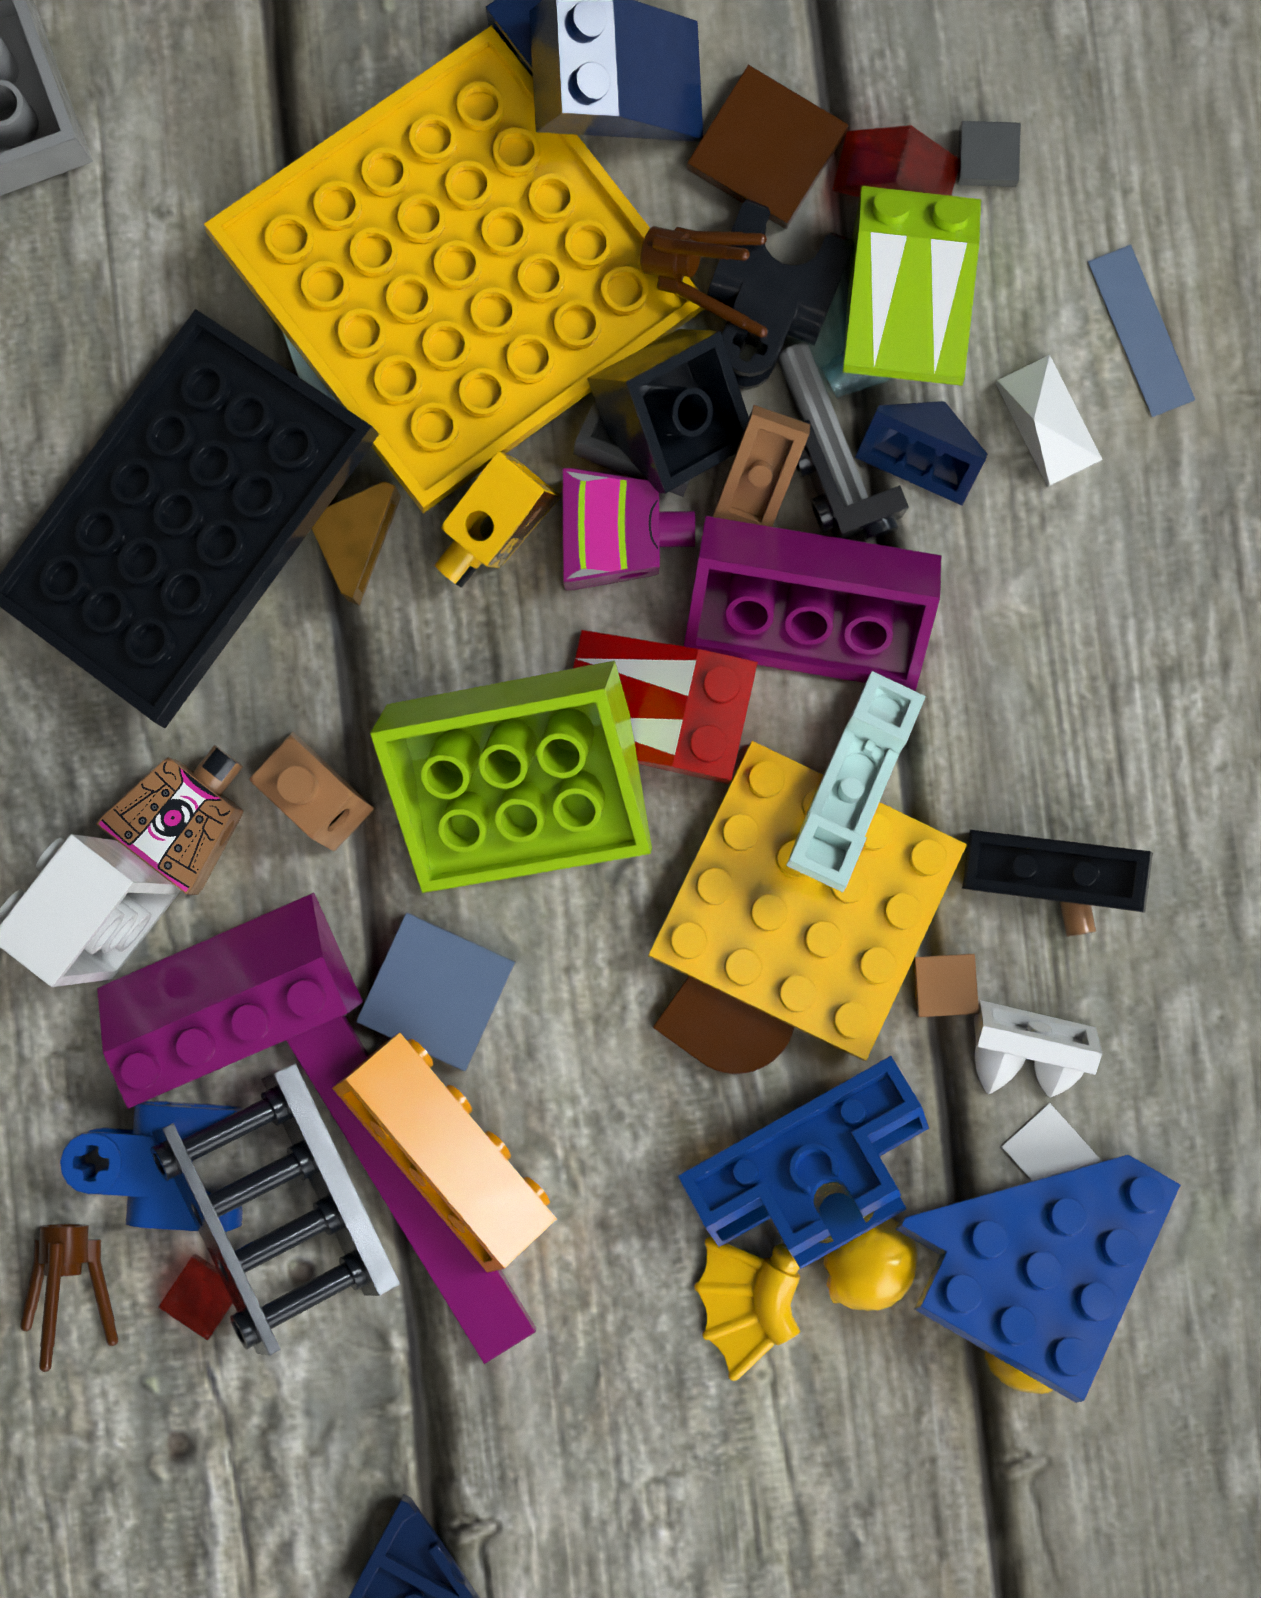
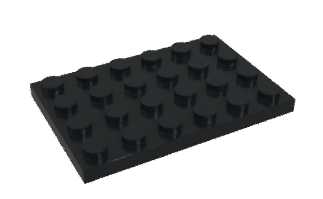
M195 309L0 573V607L154 723L166 728L369 451L379 433L373 426Z

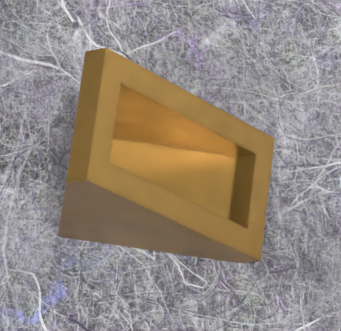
M381 482L328 506L312 527L341 594L348 602L359 606L401 498L396 486L390 483Z

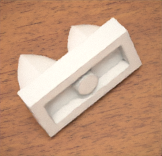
M980 1000L978 1005L979 1014H976L974 1018L976 1036L975 1064L979 1080L986 1093L991 1094L1008 1083L1021 1069L1026 1059L1035 1060L1036 1077L1040 1086L1050 1098L1072 1087L1082 1077L1084 1072L1096 1075L1102 1056L1096 1027Z

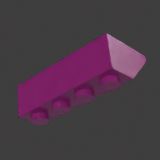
M705 516L684 646L758 662L757 665L862 683H866L870 673L873 671L916 691L940 601L942 555Z
M314 892L97 988L103 1055L128 1109L343 1016L363 1002Z

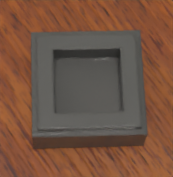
M962 121L959 127L958 185L1016 187L1020 174L1021 123Z

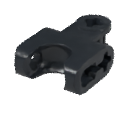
M747 199L740 208L731 232L762 233L765 235L766 224L770 216L769 207ZM831 232L825 236L816 256L807 263L799 265L782 264L772 257L765 244L729 245L731 247L748 249L750 256L745 261L720 259L707 295L750 317V319L765 326L768 330L767 335L761 338L728 321L726 323L722 337L740 389L757 388L769 379L787 335L815 346L853 250L852 239ZM746 344L757 348L750 362L739 358L740 352L744 350Z

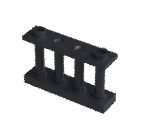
M296 1063L261 1079L266 1088V1091L261 1093L262 1100L183 1139L180 1138L174 1123L152 1132L157 1145L150 1148L153 1160L162 1177L166 1181L174 1178L237 1313L231 1315L230 1320L239 1341L245 1349L254 1347L257 1354L268 1356L281 1350L271 1329L350 1286L354 1290L361 1288L364 1296H380L400 1285ZM270 1122H273L276 1126L283 1124L292 1143V1146L287 1148L288 1155L207 1195L192 1161ZM298 1176L303 1181L307 1178L309 1179L318 1198V1201L313 1203L314 1210L235 1251L233 1250L218 1217ZM324 1231L328 1235L335 1233L345 1254L339 1258L340 1265L260 1307L245 1275L246 1272Z

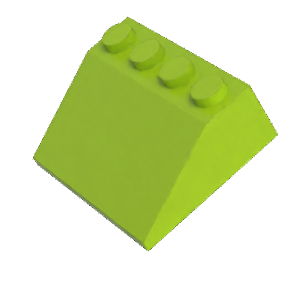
M615 660L386 704L370 732L422 893L651 854L652 844L631 718Z

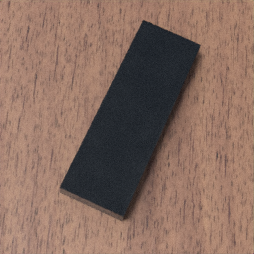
M970 830L962 889L1145 913L1153 852Z

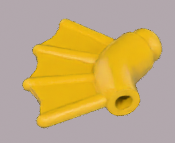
M708 1237L704 1242L707 1247L706 1268L700 1280L694 1285V1289L699 1293L707 1313L706 1330L703 1331L702 1336L705 1340H710L721 1351L728 1367V1377L731 1381H736L775 1344L781 1345L801 1332L791 1310V1302L800 1280V1275L797 1273L800 1268L784 1243L778 1244L773 1248L771 1258L763 1259L727 1243L719 1247L712 1237Z

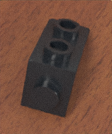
M809 419L803 421L805 423L811 424ZM810 425V433L796 470L800 477L809 475L817 493L816 497L811 498V506L820 529L823 532L831 529L834 537L849 539L863 533L865 541L880 538L897 530L899 526L896 520L902 518L909 508L901 486H896L844 507L813 427Z

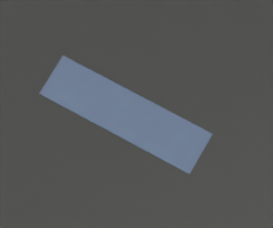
M1132 245L1088 261L1151 416L1160 415L1195 401L1193 392Z

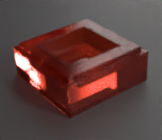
M195 1253L158 1308L208 1341L233 1306V1302L216 1267Z

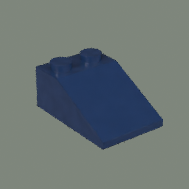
M541 0L529 11L536 132L692 142L702 140L704 136L698 21L635 0Z

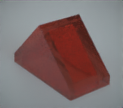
M912 125L847 131L832 191L860 197L862 186L952 196L960 159Z

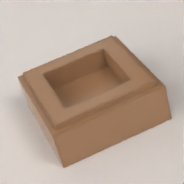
M975 954L914 957L913 970L917 1017L979 1014Z

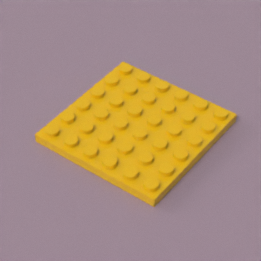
M492 25L204 223L207 235L336 402L373 426L379 433L371 447L423 514L483 471L497 451L505 454L592 392L588 377L673 333L705 310L677 294L658 290V276L643 273L640 264L641 249L650 227L579 136L574 134L536 132L533 78ZM684 276L682 282L698 290L691 279Z

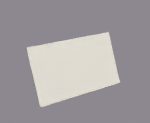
M1051 1103L1001 1146L1032 1181L1103 1162Z

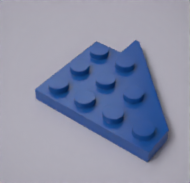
M1125 1155L905 1217L898 1222L895 1229L940 1255L914 1310L1073 1402H1082L1088 1394L1181 1184L1134 1157Z

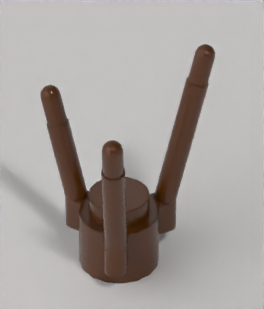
M652 226L648 230L642 244L640 264L644 274L658 276V290L677 294L758 337L763 338L767 335L768 330L765 326L682 282L684 276L692 278L695 275L701 256L745 261L750 256L748 249L731 247L729 245H764L767 241L766 235L762 233L695 231L681 227L671 230Z
M86 1224L41 1225L39 1228V1239L34 1240V1262L23 1306L24 1310L20 1328L27 1332L33 1326L45 1275L47 1280L39 1368L42 1372H48L52 1367L61 1276L81 1275L82 1263H87L106 1342L109 1346H115L118 1343L115 1319L101 1264V1239H88L89 1225Z

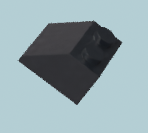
M678 329L587 378L607 434L659 493L666 494L733 456L749 418L721 331Z

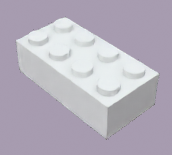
M71 834L66 841L58 838L39 858L36 869L41 873L26 892L21 889L17 890L0 908V948L51 987L112 980L181 890L117 840Z

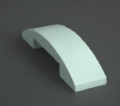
M873 671L870 673L817 788L786 866L841 892L845 890L867 837L865 835L897 758L907 743L926 696Z

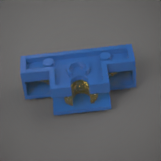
M889 1056L678 1175V1178L706 1230L719 1247L771 1218L792 1257H794L799 1268L802 1269L907 1209L900 1198L901 1194L880 1156L928 1130L929 1126L920 1102L892 1056Z

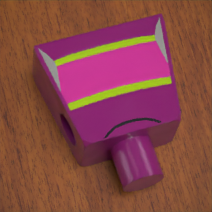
M563 468V582L565 590H579L655 576L659 574L660 547H695V511H659V492L649 481Z

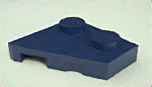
M403 1494L348 1598L480 1597L413 1499Z

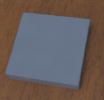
M406 913L356 1022L390 1038L401 1033L406 1040L414 1039L430 1056L462 1071H466L516 961L415 915Z

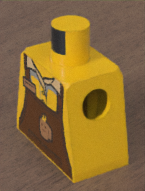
M497 451L442 524L441 529L454 541L434 566L445 577L461 588L481 564L487 567L500 568L556 504L561 495L517 458ZM490 516L494 529L491 536L485 540L481 535L480 527L484 519Z

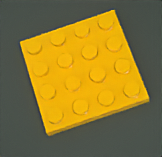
M751 741L648 957L841 1051L866 1061L967 844L879 802L865 835L867 837L843 892L800 873L786 865L823 774Z

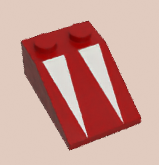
M581 630L573 668L615 660L630 713L638 764L729 784L734 772L758 662L697 648Z

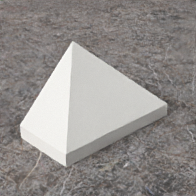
M1050 355L996 381L995 384L1047 487L1102 460Z

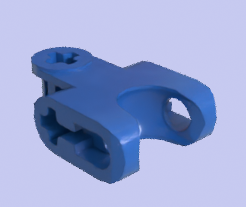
M168 1101L142 1102L134 1107L133 1129L96 1128L72 1139L62 1153L60 1160L61 1173L67 1184L78 1192L128 1196L126 1225L139 1228L198 1231L174 1178L166 1181L153 1160L150 1148L157 1145V1142L152 1132L174 1123L180 1138L183 1139L244 1108L231 1105ZM98 1146L99 1156L109 1158V1166L98 1171L96 1174L95 1164L86 1162L85 1154L95 1150ZM205 1189L207 1195H209V1194L212 1193V1192H208V1191ZM242 1206L218 1217L225 1232L242 1226Z

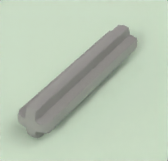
M801 343L786 348L779 354V365L802 422L808 419L811 422L844 507L868 498L809 346L806 343Z

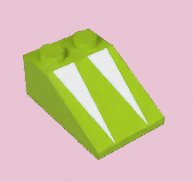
M862 186L852 234L854 247L850 259L843 373L963 386L979 253L981 199Z

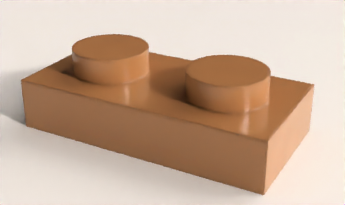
M753 405L714 507L713 517L772 527L808 439L811 424Z

